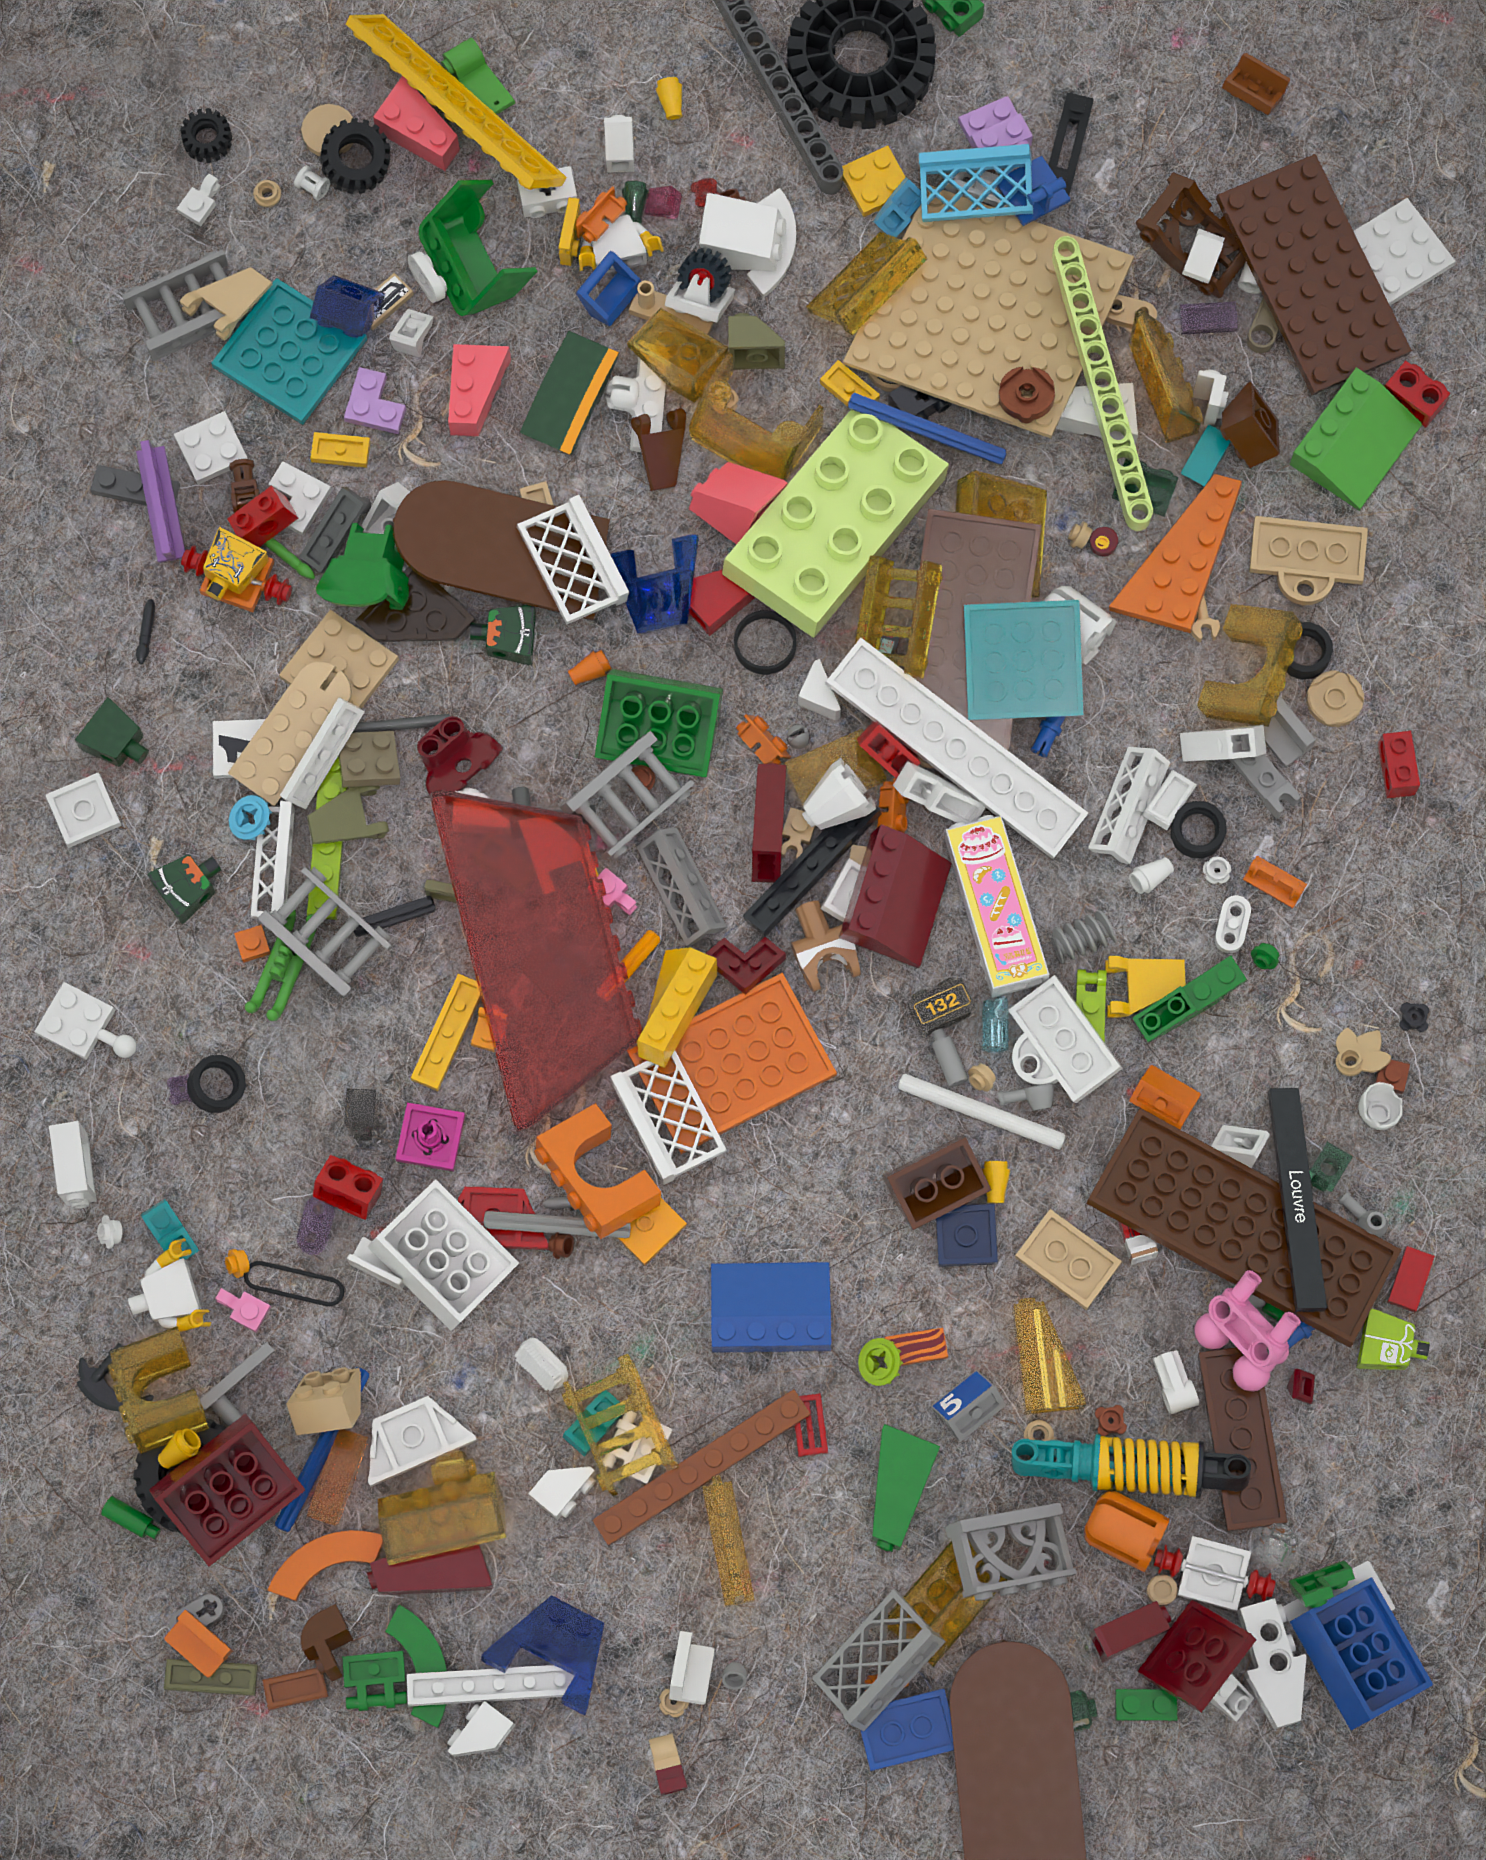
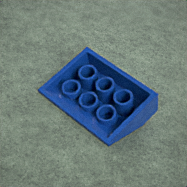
M829 1262L711 1264L712 1353L831 1351Z
M1372 1577L1327 1600L1326 1604L1312 1608L1290 1621L1291 1626L1350 1730L1361 1726L1434 1685Z

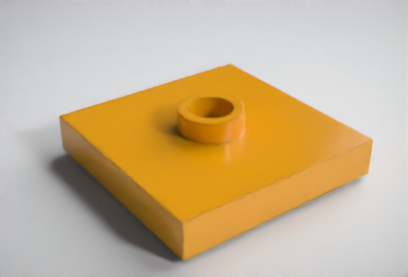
M661 1198L659 1206L630 1222L629 1238L617 1239L645 1266L687 1226V1223Z

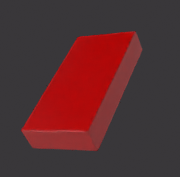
M1406 1246L1387 1303L1415 1313L1418 1309L1435 1256Z

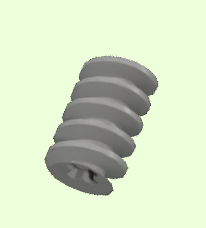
M1100 910L1096 911L1095 919L1091 915L1085 916L1084 923L1080 919H1076L1074 921V928L1071 924L1065 923L1063 925V932L1059 927H1055L1052 930L1053 937H1051V942L1061 964H1064V954H1068L1074 960L1075 950L1077 949L1083 956L1086 955V946H1089L1094 952L1097 951L1096 942L1098 941L1104 948L1107 947L1108 937L1116 943L1112 925L1107 916Z

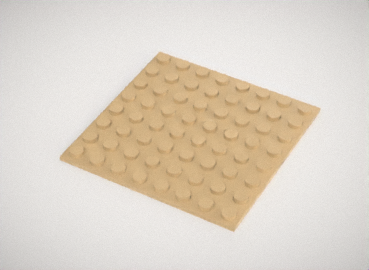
M927 190V197H929L931 193ZM942 190L939 193L948 202L956 195L946 190ZM962 196L953 206L959 211H966L973 202ZM935 197L928 205V213H939L946 205ZM981 203V204H982L983 206H985L987 209L995 208V207H992V206H989V205H986V204ZM920 205L843 360V364L1039 435L1052 438L1083 371L1052 261L1055 242L1060 237L1070 236L1079 244L1102 327L1132 265L1134 256L1035 221L1022 226L1016 215L923 222L922 206ZM1068 249L1058 251L1064 257L1072 255V252ZM1076 275L1066 276V279L1071 283L1079 281ZM1075 301L1073 303L1079 309L1087 307L1083 301ZM1088 326L1080 329L1086 335L1094 333V330ZM1017 367L1032 370L1033 367L1040 368L1049 374L1055 386V401L1051 410L1043 417L1027 424L1021 423L1018 419L1009 416L1002 409L998 398L1002 378L1010 370ZM1024 389L1021 390L1022 397H1032V390L1028 392Z

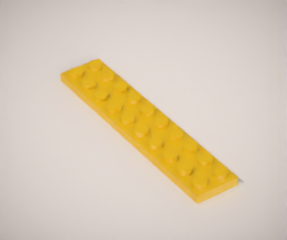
M384 14L349 16L345 25L353 31V35L357 39L366 42L375 55L385 59L393 71L404 76L412 88L419 90L426 96V100L430 104L442 110L445 118L456 123L463 129L464 135L480 144L482 151L493 156L500 162L502 169L512 173L519 179L518 182L521 186L530 190L563 186L567 177Z

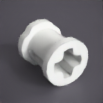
M308 165L299 171L294 181L296 188L305 189L313 194V198L317 201L326 195L331 184L327 177L322 178L315 174Z

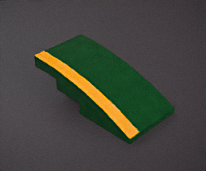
M568 331L541 383L520 433L572 455L582 430H585L595 405L600 402L620 352Z

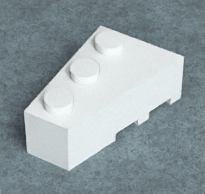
M1133 383L1118 384L1136 446L1138 430ZM1107 384V385H1098V386H1099V387H1107V386H1109V384ZM1075 386L1056 429L1081 435L1085 433L1101 437L1102 440L1088 386ZM1112 405L1102 407L1108 414L1116 412L1115 407ZM1113 431L1110 433V436L1115 440L1124 438L1121 432Z

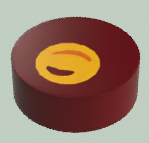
M1109 527L1095 529L1089 541L1092 552L1102 557L1113 554L1118 545L1116 532Z

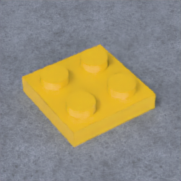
M888 145L842 166L843 181L863 217L879 211L894 190L905 179V175Z

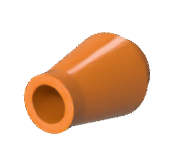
M601 649L597 652L593 650L576 666L568 670V673L576 686L586 681L607 676V672L612 668Z

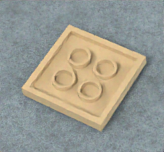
M329 610L279 674V677L290 685L300 670L306 665L313 662L330 663L337 668L334 672H331L321 688L326 690L338 671L342 670L351 684L352 691L349 702L362 708L399 661V657L344 618Z

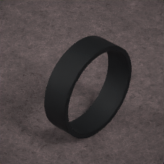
M760 610L747 615L738 624L734 634V650L737 659L746 669L756 674L769 675L783 670L790 664L796 652V632L793 625L786 618L771 610ZM759 619H772L783 624L789 630L793 639V646L789 655L780 663L772 666L755 665L745 659L738 648L737 642L741 631L749 623Z

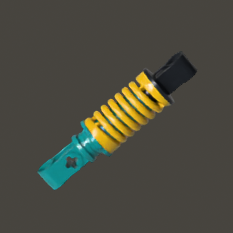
M1096 1434L1093 1443L1082 1444L1080 1440H1074V1443L1059 1440L1020 1439L1012 1446L1011 1466L1016 1474L1020 1476L1046 1477L1049 1479H1071L1072 1482L1078 1483V1480L1090 1481L1093 1491H1110L1115 1484V1489L1119 1492L1125 1489V1485L1128 1492H1135L1138 1484L1140 1493H1146L1150 1486V1492L1157 1494L1161 1486L1162 1494L1168 1495L1171 1493L1173 1486V1492L1176 1496L1182 1495L1184 1491V1495L1200 1499L1203 1489L1230 1490L1235 1492L1244 1490L1249 1484L1251 1463L1246 1456L1242 1454L1205 1452L1203 1441L1198 1443L1182 1442L1181 1445L1177 1441H1172L1168 1446L1167 1441L1161 1440L1157 1446L1156 1441L1150 1439L1145 1446L1143 1439H1136L1134 1444L1133 1439L1125 1438L1122 1445L1118 1437L1108 1438L1100 1436L1101 1434ZM1020 1455H1029L1032 1458L1024 1461L1018 1457ZM1240 1470L1243 1472V1475L1235 1476L1230 1471Z

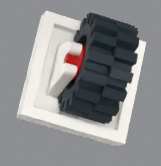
M700 248L697 252L695 250L691 252L682 263L678 271L680 273L677 277L678 281L666 296L665 306L673 308V310L679 313L697 316L706 322L717 323L734 297L735 289L728 287L732 278V274H729L731 267L730 265L725 267L728 261L726 258L720 260L719 256L721 253L718 251L713 255V249L708 248L704 253V249Z

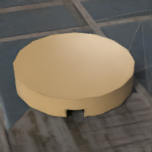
M333 104L320 105L309 111L303 119L301 128L303 140L307 148L317 156H321L324 137L327 133H330V129L334 125L338 127L342 120L346 119L347 123L351 122L353 117L349 111ZM354 143L342 147L339 154L347 152Z
M1335 670L1321 673L1313 680L1307 691L1306 703L1310 714L1318 722L1326 726L1341 727L1348 725L1358 717L1363 708L1364 692L1361 684L1354 676L1348 673L1344 674Z

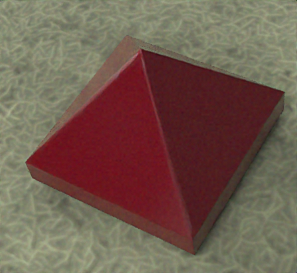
M1294 1369L1286 1386L1291 1397L1298 1401L1312 1404L1315 1375L1301 1369Z

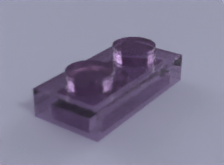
M1236 301L1180 304L1181 335L1236 332L1238 329Z

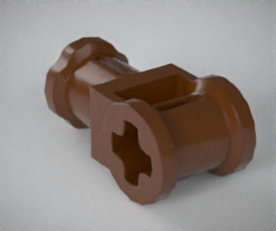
M238 459L229 464V469L233 472L234 482L231 483V500L234 513L260 494L257 481L253 478L252 469L255 466L254 461L250 459Z

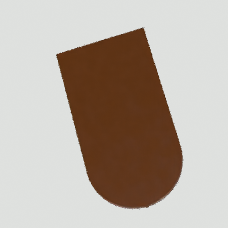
M446 480L420 485L402 500L393 518L394 541L402 559L417 574L438 584L560 613L517 529V524L558 506ZM562 513L554 517L551 525L567 530L570 521L566 513ZM590 515L605 546H607L610 519ZM534 525L526 530L531 538L542 541L546 529ZM549 530L545 543L561 548L565 536ZM568 537L564 549L580 554L582 545L580 541ZM534 545L538 552L539 546ZM545 548L542 549L540 554L542 561L551 565L555 564L558 553ZM561 555L557 567L573 572L577 560ZM580 562L576 574L592 579L595 570L592 565ZM555 572L552 581L556 587L567 590L571 578ZM574 579L570 591L586 597L590 584ZM592 587L590 599L597 601L599 587ZM559 594L563 601L564 595ZM567 597L565 603L569 614L580 611L583 605L582 601ZM592 613L583 618L588 620H594L595 613Z
M1006 1640L987 1645L973 1653L962 1664L954 1678L950 1691V1715L964 1860H1087L1071 1696L1067 1680L1056 1662L1045 1652L1032 1645Z

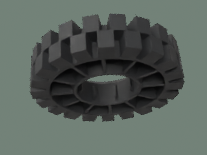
M807 0L800 8V17L795 16L790 27L787 65L788 72L810 111L817 107L818 117L829 123L834 117L839 118L840 127L852 129L854 121H860L862 129H873L876 127V120L881 119L884 126L897 121L899 112L906 116L914 110L916 99L922 101L928 92L929 82L932 83L936 55L932 23L927 24L928 15L921 5L914 8V0H816L815 3ZM869 31L877 34L881 40L887 43L889 47L887 58L889 59L882 67L879 66L876 71L854 73L846 70L842 64L839 65L834 58L836 46L834 45L841 37L844 38L850 32Z

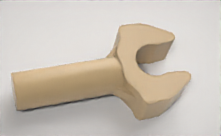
M1203 596L1197 613L1198 619L1191 631L1192 636L1199 643L1202 640L1201 628L1207 627L1210 629L1212 640H1216L1220 629L1219 620L1211 619L1208 616L1205 596Z

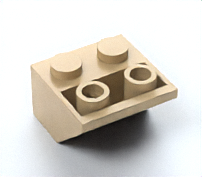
M342 1367L328 1373L314 1371L302 1378L287 1402L296 1436L353 1427L361 1414V1372L359 1368L348 1370V1368Z

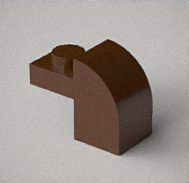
M334 1604L316 1613L307 1621L301 1633V1648L309 1662L315 1661L321 1675L327 1673L332 1682L343 1677L332 1651L353 1641V1637L337 1605Z

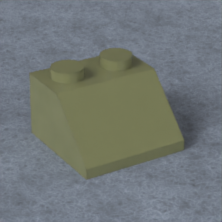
M747 313L728 316L729 370L785 369V341L757 316H750Z

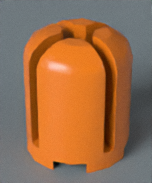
M1107 1491L1098 1498L1084 1527V1538L1090 1546L1145 1572L1170 1519L1116 1491Z

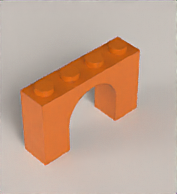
M595 1103L538 1135L534 1152L538 1161L542 1165L546 1164L550 1169L554 1183L558 1187L562 1186L566 1191L570 1205L575 1210H580L589 1231H595L598 1237L602 1239L659 1206L661 1191L646 1170L609 1188L592 1186L578 1175L575 1169L577 1160L586 1152L611 1139L612 1124Z

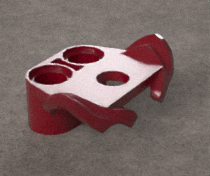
M450 716L443 719L425 734L417 744V750L428 771L426 789L430 797L435 802H440L455 794V791L464 789L467 786V781L480 770L489 768L503 750V746L489 734L482 732L474 734L470 732L458 717ZM459 732L457 735L451 736V734ZM437 750L435 753L428 755L431 751ZM462 760H468L472 764L471 768L463 773L456 770L457 764Z

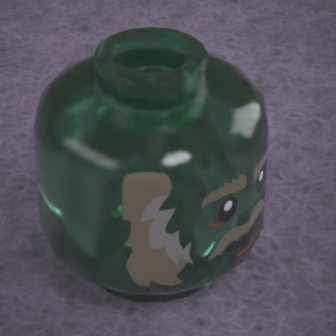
M1083 1690L1071 1691L1074 1732L1088 1730L1092 1726V1717L1098 1716L1094 1698L1088 1699L1087 1694Z

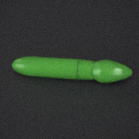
M272 538L265 543L273 553L297 570L299 575L312 580L315 578L312 569L306 563H302L301 560L277 540Z

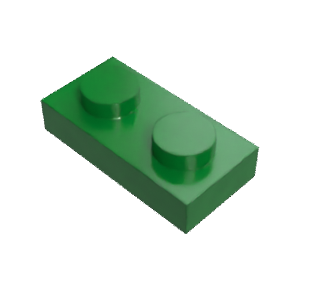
M1116 1689L1115 1721L1176 1722L1178 1721L1177 1698L1163 1689Z

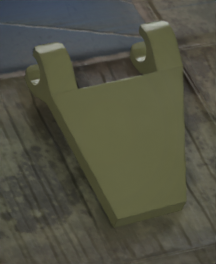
M380 786L350 787L308 815L307 821L312 845L364 838H384L386 833L389 832L387 822L382 821L367 825L361 796L375 795Z

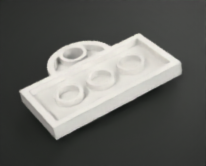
M1052 976L1008 1010L1024 1032L1014 1045L1012 1061L1017 1074L1026 1082L1039 1086L1055 1084L1059 1081L1072 1101L1078 1103L1123 1069L1057 976ZM1029 1058L1037 1060V1068L1032 1073H1026L1023 1069L1024 1062Z

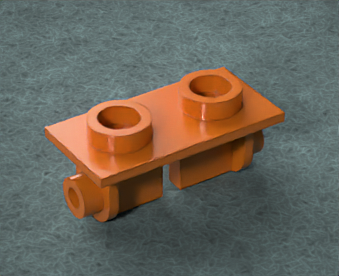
M613 186L606 193L602 192L596 198L594 206L588 212L584 211L576 221L578 238L583 235V238L588 243L597 241L609 228V225L603 219L606 218L611 223H614L626 210V200L621 196L615 198V188Z
M744 715L748 722L742 721L737 725L736 729L739 731L737 735L750 749H753L758 743L762 745L754 753L764 764L776 763L781 765L780 758H791L786 751L788 746L778 736L773 737L767 730L769 725L759 715L756 717L754 715Z
M893 778V782L884 781L883 786L880 787L879 808H888V812H881L882 814L878 817L877 827L882 824L904 833L908 827L906 806L910 799L902 796L895 789L893 784L896 778Z
M1256 856L1243 878L1245 882L1292 909L1307 886L1303 881L1259 856Z

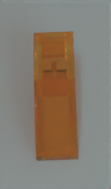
M346 1429L338 1431L314 1492L307 1517L333 1526L339 1524L348 1495L351 1494L369 1437Z

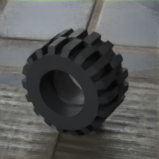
M352 118L350 123H347L346 119L340 121V125L338 127L334 125L330 129V133H327L324 137L320 156L323 174L328 175L331 184H337L336 189L342 191L343 188L348 189L347 193L353 194L354 190H358L359 194L365 193L367 188L370 191L376 188V184L381 183L384 175L387 174L390 163V144L386 143V135L384 132L379 133V127L376 124L373 127L369 126V121L365 119L363 123H358V118ZM351 143L363 145L372 156L371 163L362 169L349 168L340 160V149Z

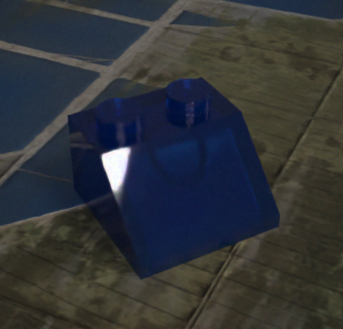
M333 275L317 287L309 318L316 320L317 324L322 327L339 328L347 336L362 337L370 330L386 293Z

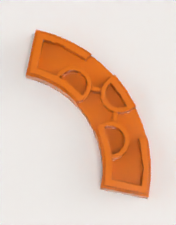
M349 1530L316 1538L295 1551L283 1563L273 1577L268 1591L297 1602L304 1587L323 1569L346 1562L370 1564L377 1561L385 1536L373 1532Z

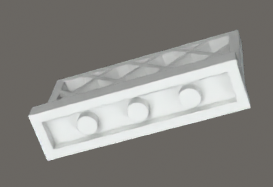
M580 495L569 498L568 503L517 524V529L566 625L613 604L618 606L627 602L629 591ZM566 513L570 521L567 530L551 525L555 516ZM536 525L546 530L542 541L531 538L526 529ZM549 530L565 536L561 548L545 543ZM568 537L580 541L582 545L580 554L564 549ZM534 545L539 546L538 552ZM543 548L558 553L554 565L542 561L540 554ZM561 555L577 560L573 572L557 567ZM580 562L593 566L595 572L592 579L576 574ZM555 572L571 578L567 590L554 585L552 580ZM574 579L590 584L586 597L570 591ZM596 586L604 589L609 598L600 602L590 599L592 587ZM559 594L564 595L563 601ZM567 597L582 601L581 610L569 614L565 607Z
M676 1051L671 1056L676 1065L673 1077L657 1073L659 1065L650 1061H645L623 1073L620 1071L610 1076L611 1083L663 1185L673 1181L674 1177L727 1152ZM655 1065L653 1071L648 1070V1068ZM640 1072L650 1075L651 1078L647 1090L635 1087L630 1077ZM678 1073H680L683 1081L677 1079ZM655 1077L671 1082L666 1097L650 1092ZM674 1084L687 1087L689 1095L686 1103L670 1098ZM638 1093L645 1095L643 1102ZM648 1097L664 1101L660 1116L647 1112L645 1105ZM692 1098L696 1106L690 1104ZM668 1103L684 1107L680 1122L664 1118ZM688 1109L701 1114L702 1121L699 1128L683 1124ZM651 1119L658 1120L656 1127ZM662 1122L678 1127L673 1142L660 1137L658 1131ZM705 1124L710 1132L703 1130ZM681 1128L697 1133L693 1148L677 1143ZM701 1135L713 1138L718 1147L708 1153L696 1149ZM664 1144L671 1146L669 1153ZM678 1148L691 1152L688 1163L676 1168L671 1159L674 1149ZM694 1154L700 1155V1157L693 1160Z

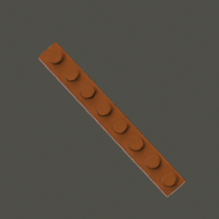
M793 1389L592 1521L607 1545L610 1546L794 1427L811 1414L795 1389Z

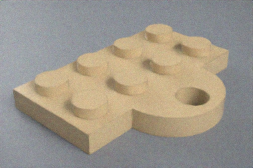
M1255 516L1249 573L1276 575L1279 589L1288 600L1299 605L1317 604L1329 595L1334 582L1362 585L1368 528ZM1301 584H1307L1312 588L1313 593L1309 596H1303L1298 592L1297 587Z

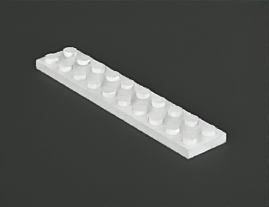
M860 638L825 682L827 686L874 722L878 721L897 740L946 778L981 802L994 815L1002 816L1003 821L1051 859L1057 855L1087 816L1088 812L864 639Z

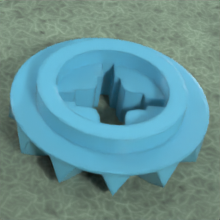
M254 795L243 797L237 801L229 815L231 832L244 841L248 839L255 840L258 835L265 834L264 829L267 825L271 824L269 815L272 814L268 808V803ZM246 812L254 815L255 824L249 823Z

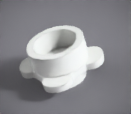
M104 1215L102 1223L98 1225L97 1236L100 1243L106 1244L108 1249H111L114 1244H118L121 1241L122 1225L120 1221L110 1220L108 1215Z

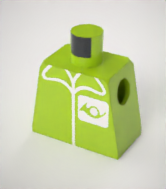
M1371 1308L1363 1325L1356 1368L1405 1370L1409 1366L1410 1357L1427 1360L1430 1342L1413 1339L1415 1332L1414 1324Z

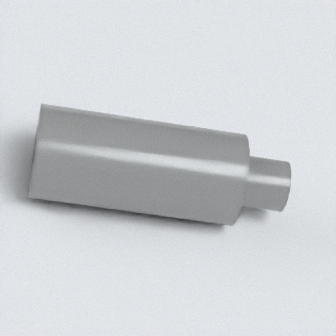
M943 1028L933 1031L932 1034L935 1042L932 1043V1047L948 1086L955 1087L965 1083L969 1079L952 1037H946Z

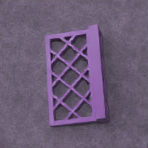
M149 440L141 441L142 450L136 451L157 560L161 563L182 559L185 546L165 447L154 448Z

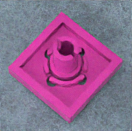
M407 1102L395 1158L396 1161L454 1172L465 1113ZM447 1137H448V1138H449V1142L446 1143V1144H443V1143L441 1142L442 1138H443L444 1142H446V1141H447ZM427 1148H430L432 1150V1153L430 1155L424 1154V1151L426 1153L430 1152Z

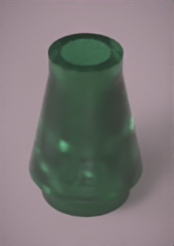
M627 181L622 189V196L627 202L625 215H629L632 222L642 223V216L649 190L646 189L647 184L641 181Z

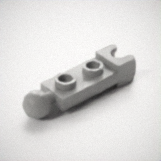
M1265 754L1256 757L1229 759L1275 818H1280L1283 812L1280 800L1288 801L1291 806H1296L1300 802L1301 797L1289 781L1287 782Z

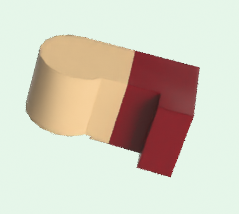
M673 1734L649 1739L661 1796L688 1789Z

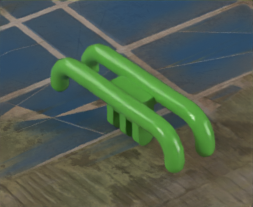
M296 910L286 918L288 922L284 925L291 932L296 920ZM310 914L306 917V922L313 916V914ZM316 930L308 937L309 942L306 944L308 948L311 946ZM278 937L251 1000L245 1004L246 1012L251 1014L257 1012L264 1000L271 980L274 979L282 982L283 984L275 1003L266 1014L267 1019L273 1022L277 1021L282 1015L304 963V960L296 953L293 955L291 949L286 947V944Z

